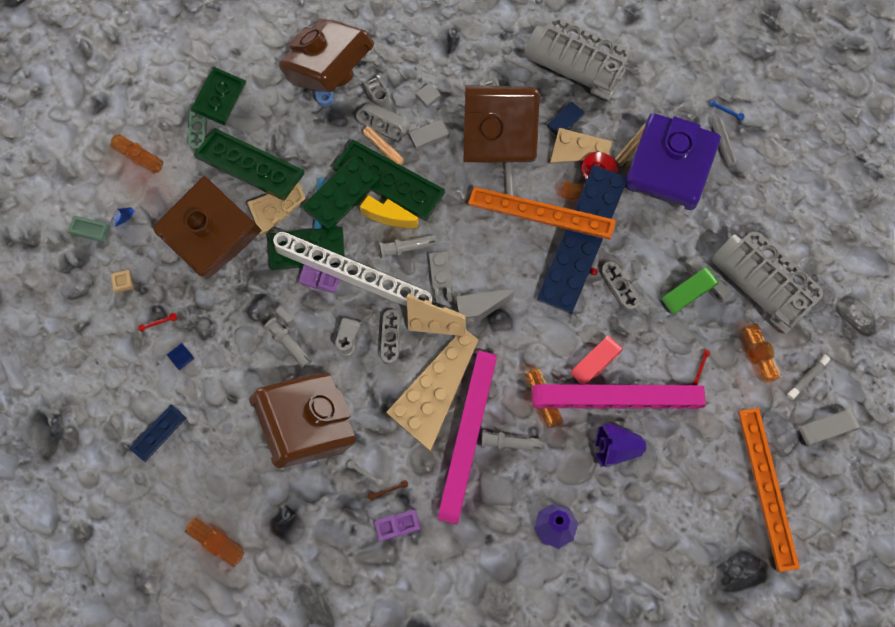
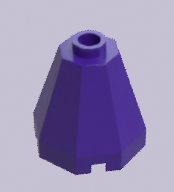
M603 424L598 427L595 447L599 446L600 453L596 452V459L600 467L614 466L641 457L645 453L646 442L642 436L613 424Z
M552 504L538 512L534 530L542 544L559 549L574 540L578 522L570 508Z

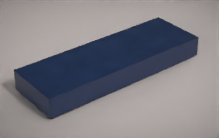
M171 404L130 447V450L142 461L146 462L187 417Z

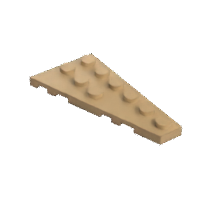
M467 330L465 336L457 335L386 412L389 417L430 452L478 344V339Z

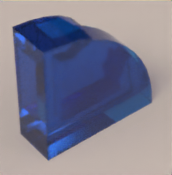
M131 207L117 209L110 222L111 225L117 227L125 223L135 211Z

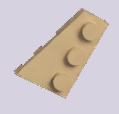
M298 183L285 201L268 194L247 202L255 223L262 230L260 232L261 237L305 203L306 198L300 183Z
M410 293L407 295L409 331L465 336L466 315L446 307H437L428 300H419Z

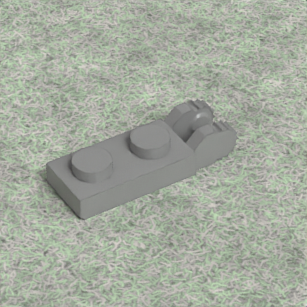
M448 252L429 253L436 303L441 301L439 290H446V299L448 302H452V283Z

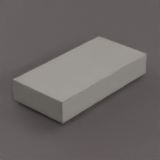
M441 119L409 132V136L416 150L448 138L449 132Z

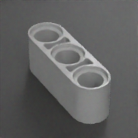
M367 103L356 113L360 123L395 140L400 139L410 129V124L405 118L374 103Z
M849 409L811 422L798 429L806 446L810 447L850 433L861 427L853 410Z

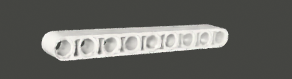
M279 232L274 236L276 252L285 257L406 307L407 297H403L400 294L403 291L415 295L417 299H425L432 302L431 294L421 288L288 233ZM281 241L287 242L285 246L278 245ZM298 248L305 250L303 253L295 252ZM319 255L322 259L316 261L313 257ZM335 262L340 264L337 268H333L330 265ZM356 270L358 273L355 275L348 274V271ZM367 277H373L375 281L370 283L367 282L365 279ZM385 284H390L393 288L390 290H386L383 288V286Z

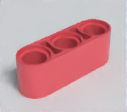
M607 336L576 365L570 374L581 385H588L622 352L623 348L614 339Z

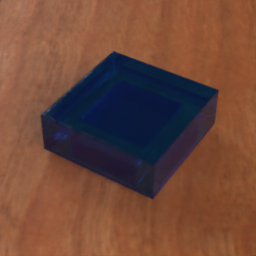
M183 343L166 354L178 370H181L195 359Z

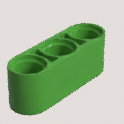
M706 267L665 295L662 301L673 315L715 287L719 281L711 270Z

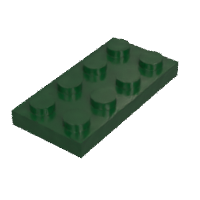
M352 156L302 205V208L330 232L380 182V178Z
M335 227L330 232L326 228L285 232L345 257L343 227ZM279 232L268 233L270 269L302 268L304 264L276 252L274 236ZM281 241L278 243V245L285 246L287 244L286 241ZM298 248L295 252L303 253L305 250ZM316 255L313 257V259L318 261L321 260L322 257Z

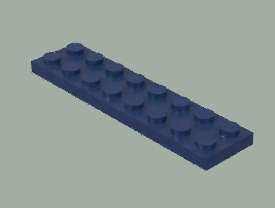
M593 165L574 210L612 219L625 188L627 177ZM566 229L538 294L537 301L572 314L603 238Z

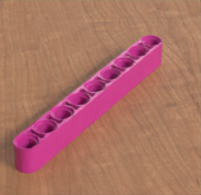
M478 350L438 514L439 521L458 525L495 369L496 354Z
M542 384L532 386V404L534 408L699 409L706 407L704 386Z

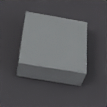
M429 83L416 93V97L428 108L441 98V94Z
M282 306L276 309L278 317L289 329H292L296 325L294 319Z

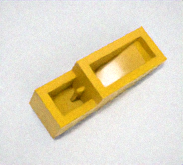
M368 195L360 205L362 215L379 223L401 228H417L419 226L418 217L389 199L382 204Z

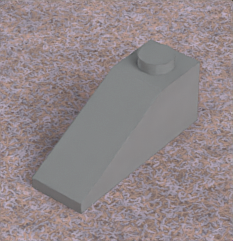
M506 289L456 296L457 311L466 315V325H473L512 300L514 290Z

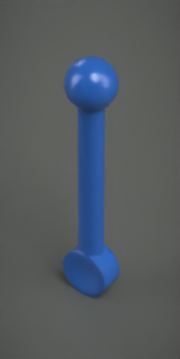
M714 100L710 102L711 107L719 108L737 117L738 121H743L745 118L743 113L737 114L717 104Z

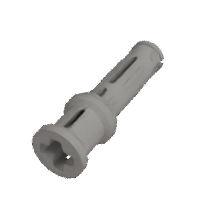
M435 234L405 241L395 239L394 242L384 244L379 242L382 259H384L386 256L395 254L400 256L402 252L437 246V242L435 241Z
M277 317L270 319L265 324L264 329L275 337L274 340L281 343L303 369L309 366L312 360L291 338L289 330L285 329L278 322L279 319Z
M483 430L481 447L491 446L497 447L500 450L503 447L541 451L542 439L509 436L503 432L490 433Z

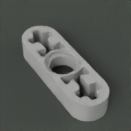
M690 257L683 263L684 268L691 276L706 268L695 257ZM720 281L708 291L720 303L730 296L728 289Z
M612 261L606 262L601 270L602 277L625 311L632 312L636 310L639 305V297L619 266ZM608 268L610 270L614 269L613 275L610 272L607 273ZM618 282L623 283L625 290H617L615 284ZM627 297L630 301L634 300L633 306L626 304Z
M388 310L383 315L381 358L383 363L389 366L396 364L399 359L401 319L396 310ZM393 315L397 320L393 321V328H390L388 319ZM394 333L396 335L395 341L388 342L385 339L386 335ZM388 347H392V354L394 355L391 360H388L385 356L388 355Z

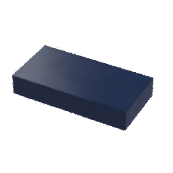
M571 101L547 124V127L557 135L559 128L569 130L584 116L585 112Z

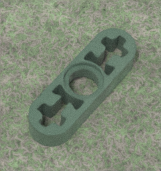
M191 105L189 108L188 143L192 151L196 152L207 138V118L201 115L198 118L197 114L191 111ZM196 124L203 125L200 130H193V127ZM196 136L200 141V143H198V146H195V144L197 143Z

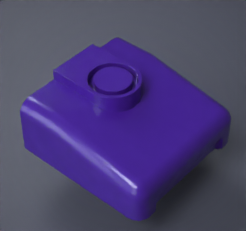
M655 113L650 114L627 175L625 187L629 191L634 192V190L685 206L684 209L694 210L700 201L721 136L715 132L700 128V124L675 116L671 119Z

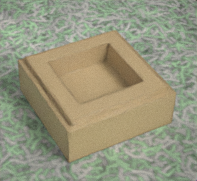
M130 270L111 274L113 291L115 293L134 289Z

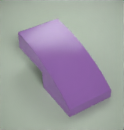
M304 264L298 284L336 293L340 279Z
M415 509L374 521L379 541L393 539L422 530L417 510Z

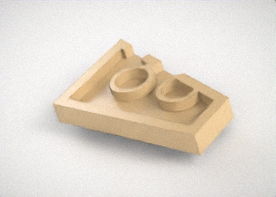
M559 128L550 164L584 161L589 154L594 152H603L609 155L612 141Z

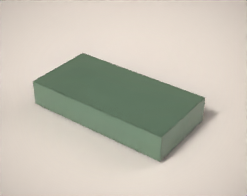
M74 216L67 232L70 235L104 243L110 225Z

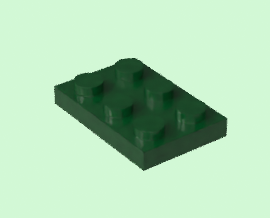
M213 66L191 107V111L225 126L246 86V80Z

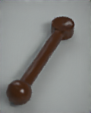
M403 480L400 484L377 493L371 492L368 498L374 501L380 495L401 487L406 488L408 481Z

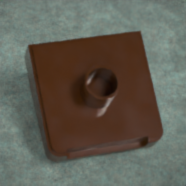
M319 19L312 27H304L288 44L290 50L280 60L279 68L293 86L332 92L337 86H343L353 78L354 72L352 69L368 51H371L375 43L367 31L335 20Z
M466 85L463 162H533L537 158L540 103L538 89L527 86Z
M205 175L154 225V233L178 254L194 272L204 279H209L215 275L262 231L251 218Z
M329 373L304 376L260 387L249 398L250 405L254 406L272 454L270 459L277 468H285L341 455L355 444V434L349 422L351 414L341 389H336Z

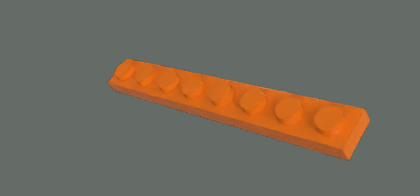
M478 187L473 188L468 202L472 207L611 240L616 226V220Z
M759 408L741 410L738 412L777 573L800 569Z

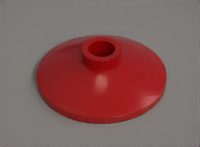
M603 152L589 154L582 163V174L586 180L593 165L618 174L616 161L610 155Z

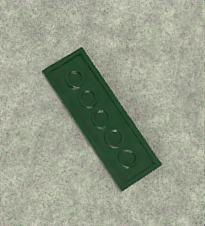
M214 128L194 153L196 159L282 201L286 200L305 174L303 169Z
M353 139L333 166V170L337 172L354 156L380 178V182L371 190L372 192L391 200L425 221L428 220L445 194L444 188Z

